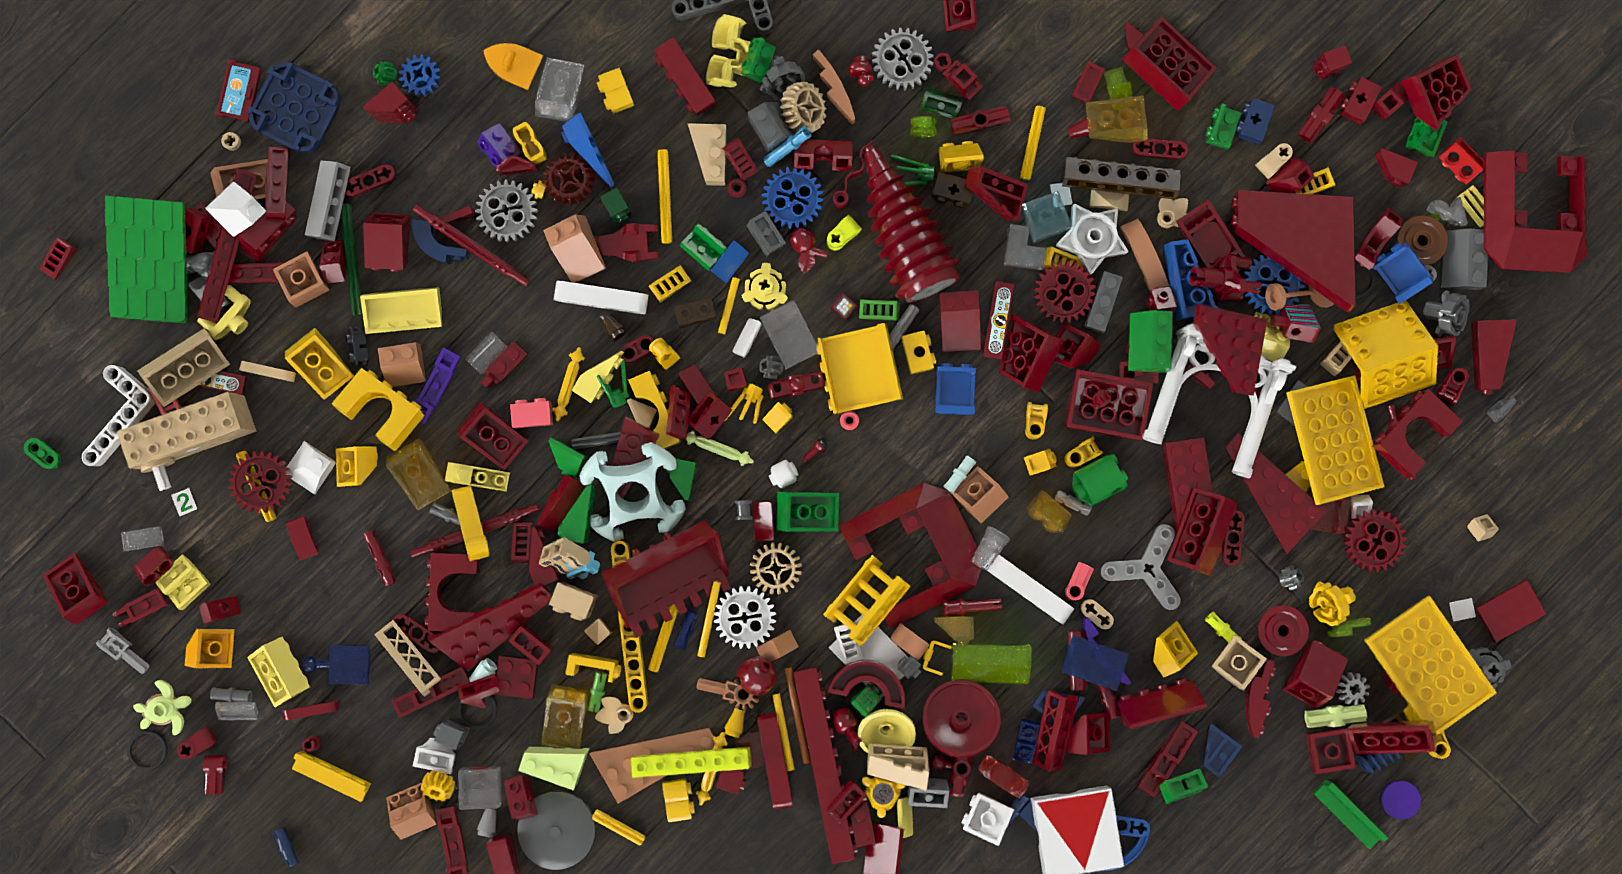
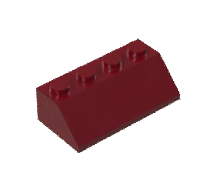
M1194 488L1167 561L1211 576L1237 502L1218 494Z
M1433 721L1363 722L1352 724L1347 730L1355 754L1436 752L1437 732Z

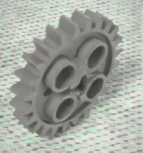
M899 28L898 33L892 29L891 36L885 33V40L879 38L881 45L875 44L874 48L877 51L873 52L872 56L876 57V59L872 60V64H877V66L873 70L880 71L877 78L884 77L883 84L887 81L890 82L889 88L895 84L896 90L900 88V85L903 86L904 91L907 89V85L914 89L915 82L921 85L920 78L926 80L927 76L925 73H931V69L928 67L933 66V62L929 60L933 59L934 55L928 53L932 51V47H926L929 41L925 40L922 42L923 34L917 37L916 30L910 34L909 28L906 29L905 33H903L901 28ZM906 42L910 45V48L904 50L900 47V44ZM893 45L896 46L898 52L892 47ZM887 53H891L895 58L889 61L884 56ZM900 55L902 58L906 57V63L903 60L899 61ZM919 58L921 63L914 65L911 59ZM907 65L909 66L910 69L913 70V73H910V71L908 70ZM901 68L905 70L906 74L898 76L895 71Z
M507 180L504 181V185L497 181V187L490 184V191L484 188L486 195H479L482 202H476L480 209H476L475 212L481 214L476 219L483 221L479 226L481 228L486 227L484 230L486 234L491 232L490 237L492 239L497 235L498 241L501 242L504 237L505 241L509 242L510 237L517 241V235L524 238L522 232L530 233L528 226L534 227L531 221L538 219L533 215L538 210L533 208V206L537 205V202L531 201L534 195H527L530 191L528 188L522 190L523 184L521 183L516 187L514 180L511 185H509ZM512 195H517V202L514 204L509 203V198ZM494 200L499 201V206L496 209L491 208V203ZM523 205V208L521 209H514ZM506 207L510 209L508 215L504 213ZM492 213H499L491 217ZM518 213H522L523 219L519 222H515V215ZM503 218L505 221L504 225L496 227V221Z

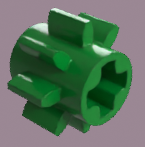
M384 61L374 67L373 77L378 79L377 84L386 86L396 80L397 70L392 68L393 63Z

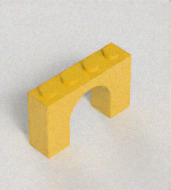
M361 368L332 404L339 412L352 420L370 400L375 398L390 400L392 403L391 416L377 432L376 436L382 443L396 451L424 417V414L421 412L422 407L414 401L411 403L407 401V397L399 390L397 393L393 391V387L385 380L383 382L377 379L378 376L371 370L367 372Z

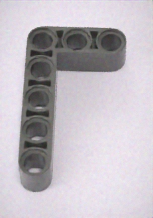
M675 0L672 4L674 17L677 20L683 21L748 2L758 33L768 35L773 30V21L767 0H721L718 3L712 0ZM697 1H702L704 3V5L701 8H696L694 6V4ZM762 3L764 7L761 10H757L754 8V5ZM680 6L686 8L683 13H677L676 9ZM762 21L769 22V26L766 28L760 27L759 24Z

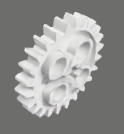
M740 586L739 592L733 588V594L730 595L726 592L727 599L720 598L723 604L716 605L720 609L719 612H714V615L719 616V619L714 620V623L720 624L716 630H722L723 632L720 637L726 635L727 639L725 642L727 643L732 640L733 647L736 643H739L740 649H742L744 644L750 649L751 643L757 647V640L764 643L763 636L770 637L767 631L774 630L770 623L776 622V620L771 618L776 612H770L774 604L768 605L767 603L770 598L764 600V592L758 595L757 588L753 592H751L750 586H748L746 591ZM749 602H757L759 609L756 612H751L748 609ZM731 604L739 606L738 614H731L729 612ZM743 612H746V615L762 614V617L749 618L747 623H744L742 619L728 621L730 617L742 616ZM754 620L761 623V629L758 631H754L750 627L751 622ZM734 623H739L742 626V631L738 634L734 633L731 629Z

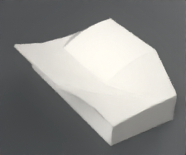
M430 738L424 745L416 748L413 766L434 771L440 770L443 773L452 774L456 754L451 748L434 742V738Z

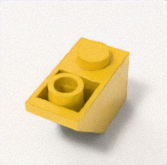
M778 402L762 420L777 434L793 418L791 415L792 410L785 403L781 405Z

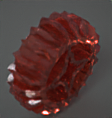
M567 153L564 154V159L558 155L557 159L559 161L555 162V160L551 159L552 167L546 165L550 172L543 173L545 177H548L543 180V183L549 184L545 187V190L550 191L549 196L551 198L555 196L556 202H559L562 198L563 205L567 203V199H569L570 205H573V199L580 203V196L584 199L587 198L585 191L588 193L592 192L588 186H594V182L589 181L595 178L594 174H589L593 169L592 167H587L589 165L587 161L582 163V156H579L576 160L574 153L570 159ZM573 165L567 171L560 170L563 166ZM578 168L583 171V183L576 179ZM555 175L561 179L559 191L554 185ZM571 176L574 182L566 181L564 177ZM571 187L579 188L573 193H565Z
M987 755L982 760L979 771L992 782L1015 797H1021L1026 792L1029 782L1019 773L991 755Z

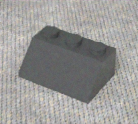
M1484 229L1446 230L1448 245L1441 262V288L1480 290L1487 287L1488 253L1484 250Z

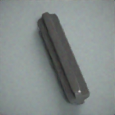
M621 432L572 439V448L581 449L618 443Z

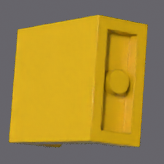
M572 653L568 658L566 675L574 676L579 671V665L609 670L608 682H613L616 678L620 677L622 666L618 665L619 660Z

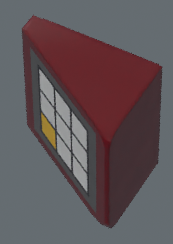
M842 293L833 303L831 309L846 320L857 305Z

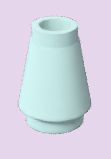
M489 658L481 660L469 681L473 682L495 674L496 664Z

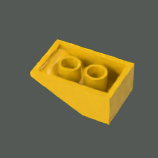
M973 141L962 142V145L955 146L954 143L943 144V147L939 148L940 169L942 173L969 171L970 167H980L984 159L979 144H973Z
M316 328L285 351V359L324 400L354 377L346 364Z

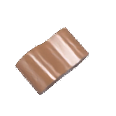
M901 623L889 638L917 660L922 657L930 644Z

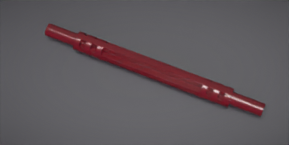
M417 204L412 211L426 219L428 224L507 277H512L525 287L530 280L515 271L513 266L451 226L436 214L432 215Z
M534 504L521 510L515 509L481 522L483 534L519 521L522 517L539 511L538 505ZM462 530L411 550L412 558L428 552L433 553L464 541Z

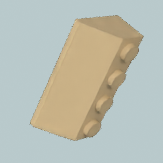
M202 329L139 369L138 373L161 405L165 407L230 364L207 331Z

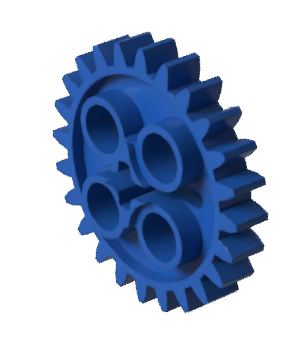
M786 167V173H783L780 169L779 176L773 173L774 180L767 179V183L770 186H764L763 189L767 193L762 194V197L767 199L762 202V205H768L764 211L771 212L769 218L775 217L774 224L781 221L782 228L785 224H788L789 229L792 228V224H795L798 229L800 223L806 227V220L812 223L813 219L811 216L818 217L816 210H822L818 203H823V199L818 198L823 195V191H817L821 184H814L817 178L810 179L811 172L804 175V169H801L800 173L795 168L793 172H790L788 167ZM784 182H790L792 184V188L790 190H784L782 188V184ZM807 188L810 194L807 197L801 196L799 193L801 189ZM777 192H782L787 196L778 195ZM795 194L796 199L806 201L809 204L805 205L798 200H793V202H790L789 197ZM777 200H784L786 205L783 208L776 207L775 203ZM801 206L804 209L803 213L796 215L793 212L794 207Z
M1260 255L1258 257L1259 262L1256 259L1252 260L1253 266L1251 265V268L1248 269L1250 272L1245 271L1243 273L1247 277L1246 281L1269 283L1273 280V283L1289 284L1290 287L1283 286L1286 293L1298 292L1299 289L1305 288L1304 285L1300 284L1302 280L1267 256L1265 259ZM1261 269H1265L1268 272V278L1261 276ZM1280 271H1284L1287 274V280L1280 278ZM1261 284V288L1266 290L1270 284ZM1248 292L1243 296L1244 298L1250 297L1248 304L1255 303L1254 310L1261 307L1260 313L1267 310L1268 315L1272 314L1273 310L1269 308L1266 297ZM1297 297L1286 298L1285 305H1293L1292 302L1298 303L1299 299ZM1274 310L1275 314L1278 315L1280 310Z

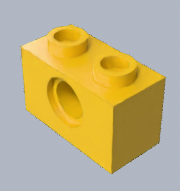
M920 331L901 337L911 375L934 368L933 364H936L934 353H930L928 347L931 345L929 334L925 335V331ZM921 347L925 352L924 356L917 357L914 354V349Z

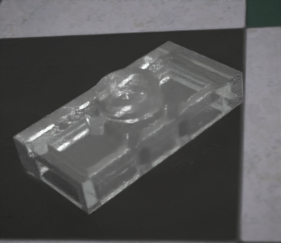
M161 526L121 533L124 552L164 545Z
M216 702L215 705L219 720H257L259 716L255 702Z

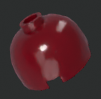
M754 656L741 664L737 670V678H740V685L747 693L754 696L759 694L765 695L776 682V670L768 659Z

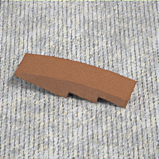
M818 49L813 54V60L823 70L820 73V79L830 89L827 92V98L853 125L855 123V116L843 84L831 64Z

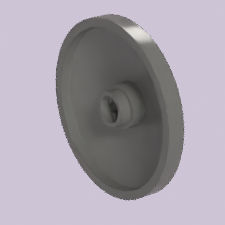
M550 791L534 798L538 815L519 820L518 839L523 852L532 862L547 869H565L580 862L591 849L596 833L595 820L592 819L593 814L588 805L578 796L565 791Z

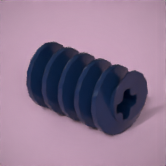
M1400 753L1362 754V756L1357 754L1356 759L1365 772L1369 771L1373 775L1375 774L1374 767L1380 771L1381 763L1387 767V760L1394 763L1393 756L1401 759Z

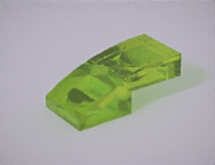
M1359 617L1345 621L1332 628L1328 632V636L1353 635L1352 627L1371 625L1370 617Z

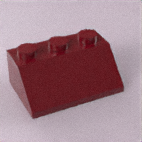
M393 82L363 106L378 122L406 124L407 122H412L419 113L418 109Z

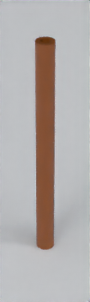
M792 667L784 670L803 764L810 763L811 760Z

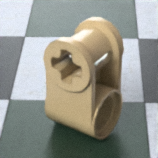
M1285 143L1278 145L1255 166L1269 179L1290 159L1293 153L1291 146ZM1283 150L1285 154L1281 157L1279 153Z

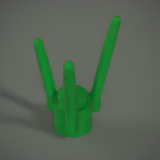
M891 155L893 159L918 166V169L897 166V170L917 173V178L920 180L905 182L907 186L927 185V181H933L934 166Z
M624 359L621 363L623 391L620 388L612 390L610 384H605L601 376L597 375V379L613 408L626 404V398L629 397Z

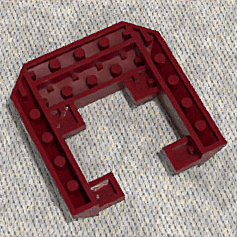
M1515 150L1484 153V250L1500 269L1571 273L1588 255V160L1584 156L1557 157V176L1569 177V213L1557 214L1556 230L1527 228V210H1515V173L1527 172V153L1515 152Z
M923 483L839 525L855 560L873 552L864 534L898 517L907 534L925 526L941 558V561L925 568L933 586L899 603L897 602L887 614L885 620L890 629L941 604L945 599L949 600L975 587L984 559L950 491ZM887 588L879 591L878 593L882 595Z

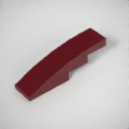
M463 667L441 676V680L429 689L430 693L425 697L418 689H415L392 700L391 702L399 718L457 691L459 686L470 683Z
M1181 721L1156 755L1137 788L1155 798L1160 790L1159 785L1167 781L1175 766L1179 765L1198 731Z

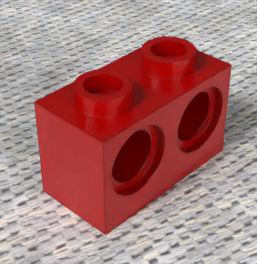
M1461 137L1444 150L1439 157L1441 163L1446 168H1450L1454 172L1455 177L1465 184H1468L1484 170V160ZM1451 152H1456L1459 158H1453ZM1464 166H1470L1473 171H1466Z

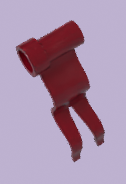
M873 140L860 150L862 168L849 173L845 179V190L837 191L833 195V202L838 210H844L848 203V182L851 179L862 176L864 173L862 155L865 153L864 149L873 146Z

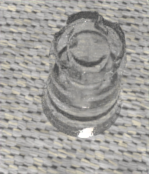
M987 526L971 562L987 571L1010 541V538L997 529Z

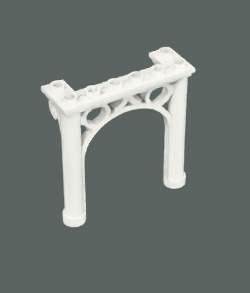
M1193 324L1187 325L1176 332L1178 342L1171 359V369L1166 374L1149 427L1143 435V439L1149 442L1162 443L1180 387L1185 379L1197 371H1220L1216 364L1217 361L1215 364H1212L1215 357L1213 354H1210L1203 342L1204 338ZM1197 350L1207 353L1209 360L1206 364L1200 365L1195 359L1194 355ZM1261 355L1258 370L1260 381L1256 384L1255 388L1262 386L1258 399L1255 391L1254 396L1249 395L1251 416L1232 470L1236 475L1251 478L1252 466L1277 391L1282 389L1287 375L1296 369V366L1290 364L1289 360L1280 358L1270 362ZM1189 358V361L1194 366V368L1186 371L1183 374Z

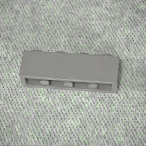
M321 160L305 235L320 240L335 241L351 167L338 162Z

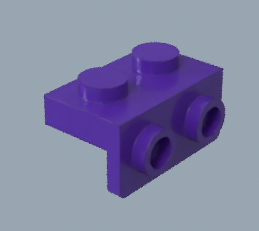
M500 123L482 132L477 141L480 149L485 151L491 163L496 167L513 155L517 157L522 155V151Z

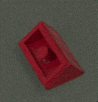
M695 364L679 373V376L698 405L708 392L715 395Z
M772 502L753 503L755 541L774 540Z

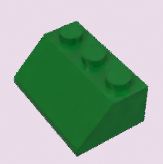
M1152 310L1130 313L1128 371L1167 373L1171 369L1172 311Z

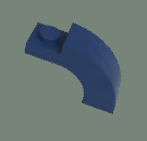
M412 219L414 238L419 247L431 258L444 264H449L450 257H452L451 260L461 262L463 259H469L470 251L467 249L441 245L435 237V228L428 224V221Z

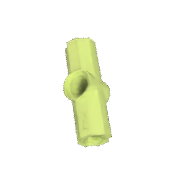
M1364 704L1350 706L1332 705L1326 706L1324 709L1307 710L1304 717L1308 728L1321 726L1339 727L1345 726L1346 723L1366 721L1367 712Z

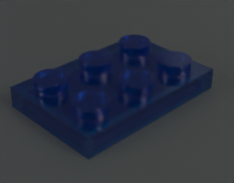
M1072 635L1060 672L1117 691L1129 654Z

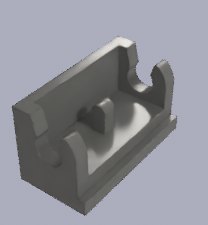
M766 211L749 220L747 228L766 257L771 256L774 251L780 250L786 244Z

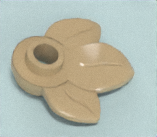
M1161 198L1158 205L1160 210L1157 216L1158 224L1163 228L1179 227L1176 220L1187 214L1188 199L1180 198L1172 201V199ZM1168 216L1170 221L1165 222L1163 217Z
M615 697L602 698L601 701L604 707L596 714L595 719L609 724L610 734L622 731L625 723H628L633 718V711L630 706L622 704ZM621 711H626L627 715H622Z

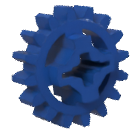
M421 54L420 59L416 55H413L412 61L407 58L408 64H401L404 70L399 71V74L403 76L399 78V81L404 83L402 87L405 90L408 89L409 94H413L415 91L417 97L420 96V93L426 97L427 91L434 93L432 88L439 87L436 81H441L440 76L437 75L441 73L440 69L436 68L438 66L437 63L432 62L430 57L425 60L423 54ZM430 68L432 71V78L429 77ZM408 74L411 75L410 83L408 80ZM418 74H420V75L423 74V77H422V78H421V77H417V75H418Z

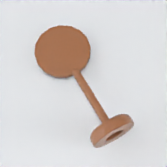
M1277 283L1270 284L1266 289V302L1272 310L1282 309L1286 303V298L1310 295L1311 300L1319 307L1327 308L1334 304L1310 286L1309 290L1286 293L1283 286Z

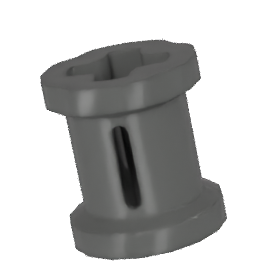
M752 500L735 501L737 505V517H735V520L752 519V516H750Z

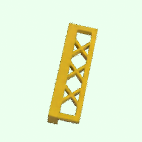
M304 751L297 752L293 758L296 760L292 767L293 770L360 802L364 800L371 783Z

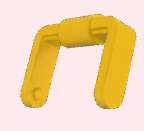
M933 640L924 653L923 669L942 676V672L928 668L927 664L933 654L934 644L952 649V646Z

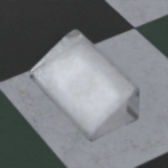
M491 332L466 357V360L482 374L507 346Z

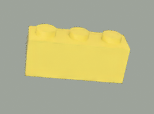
M283 637L263 645L247 657L274 707L281 705L310 687L306 676L303 675L299 668L298 661L293 657L289 645L284 641Z

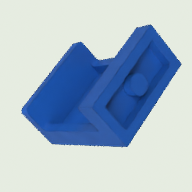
M1407 241L1403 244L1399 242L1394 245L1388 254L1382 253L1379 255L1373 266L1374 270L1379 272L1393 291L1395 299L1399 304L1433 283L1432 275Z
M942 363L941 367H937L935 414H975L976 368H972L971 364H960V367H953V364Z

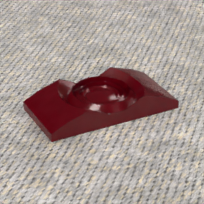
M1209 199L1176 220L1185 240H1189L1203 268L1218 269L1226 254L1245 257Z

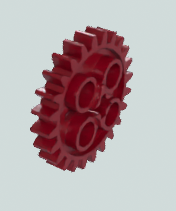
M1060 260L1058 261V266L1051 263L1052 269L1049 270L1047 267H1044L1046 273H1039L1042 279L1035 280L1039 286L1033 287V290L1038 292L1033 297L1040 299L1036 302V305H1043L1040 308V312L1047 310L1045 316L1048 318L1052 314L1053 321L1059 317L1061 323H1063L1064 318L1071 322L1072 316L1078 320L1077 314L1080 313L1084 316V308L1090 310L1087 304L1094 302L1090 298V296L1096 295L1095 292L1091 291V289L1096 288L1095 284H1090L1094 279L1093 277L1087 278L1090 272L1088 270L1082 272L1084 266L1081 265L1077 268L1075 261L1072 266H1070L1069 260H1066L1065 265ZM1060 274H1067L1065 282H1058ZM1075 277V280L1070 284L1071 279ZM1078 284L1083 286L1080 293L1073 292L1074 286ZM1062 288H1063V289H1066V288H1067L1068 294H1065V293H1064V294L1062 295V292H1061L1060 290H1061ZM1050 289L1056 290V295L1053 298L1046 297V293ZM1059 299L1058 304L1054 305V302ZM1065 300L1071 301V306L1068 309L1062 308V303Z
M253 451V457L245 454L246 460L244 461L239 458L240 465L233 464L236 471L229 472L234 476L228 479L229 482L233 483L228 489L234 490L230 496L238 497L235 503L242 502L240 507L242 509L248 506V512H252L255 508L257 514L260 513L261 509L264 513H268V507L275 511V504L282 506L280 500H288L284 495L285 493H291L287 486H293L292 483L288 482V479H291L293 476L286 474L290 471V468H283L286 462H279L280 457L276 456L273 458V453L271 452L268 453L267 457L264 451H261L260 456L255 451ZM257 465L259 471L256 475H252L250 470L253 466ZM276 471V480L270 481L269 474ZM244 476L257 480L262 479L266 483L276 485L277 488L273 489L244 479ZM250 483L252 490L249 493H245L244 486ZM268 489L271 493L270 497L264 500L262 493Z
M1373 509L1370 510V515L1367 511H1363V517L1356 514L1357 521L1350 520L1352 527L1346 526L1345 528L1349 530V533L1343 534V536L1348 537V540L1342 542L1348 545L1344 551L1351 552L1347 558L1354 559V565L1359 564L1361 569L1366 567V570L1369 572L1372 569L1379 572L1380 567L1386 571L1387 564L1394 567L1392 561L1399 562L1400 560L1397 555H1404L1401 548L1407 547L1402 544V541L1407 540V538L1401 535L1406 530L1399 529L1402 523L1396 522L1397 517L1392 516L1390 518L1391 513L1386 512L1384 514L1383 510H1378L1376 514V511ZM1373 523L1374 529L1369 533L1367 527ZM1390 531L1391 537L1386 541L1384 536L1386 532ZM1375 538L1377 543H1374L1372 539ZM1364 540L1365 547L1360 550L1359 543ZM1382 549L1381 557L1377 558V550Z

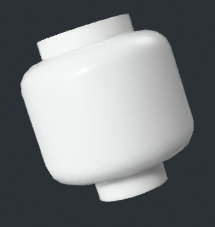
M783 460L771 467L769 478L773 485L777 484L780 488H785L795 483L797 480L796 476L799 474L793 462L789 463L787 460Z

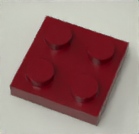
M499 656L496 678L500 692L495 693V695L533 699L537 664L531 659Z

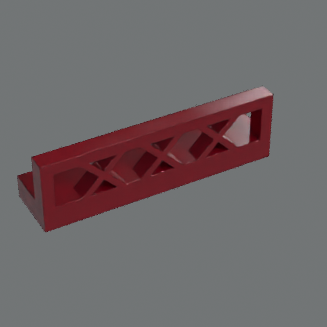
M1048 690L1032 763L1049 772L1062 770L1078 701L1077 696L1073 694L1062 695L1054 690ZM1054 697L1059 699L1057 708L1053 705ZM1051 715L1054 719V725L1052 727L1050 726V723L1048 721L1049 716ZM1047 733L1050 737V743L1048 745L1046 744V741L1044 739L1045 734ZM1043 751L1046 756L1045 762L1040 760L1041 752Z

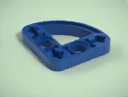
M1116 815L1117 822L1125 820L1127 823L1124 830H1118V834L1138 837L1133 847L1122 856L1123 865L1126 866L1145 847L1150 833V826L1148 822L1141 818ZM1130 821H1133L1132 825L1139 826L1140 823H1142V825L1145 827V830L1143 829L1141 830V833H1139L1138 829L1131 828ZM1113 868V869H1107V870H1101V871H1111V870H1116V869H1119V868Z

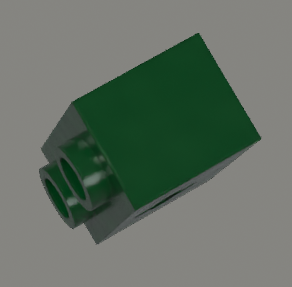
M618 188L600 196L615 223L618 221L622 223L629 219V215L632 213Z

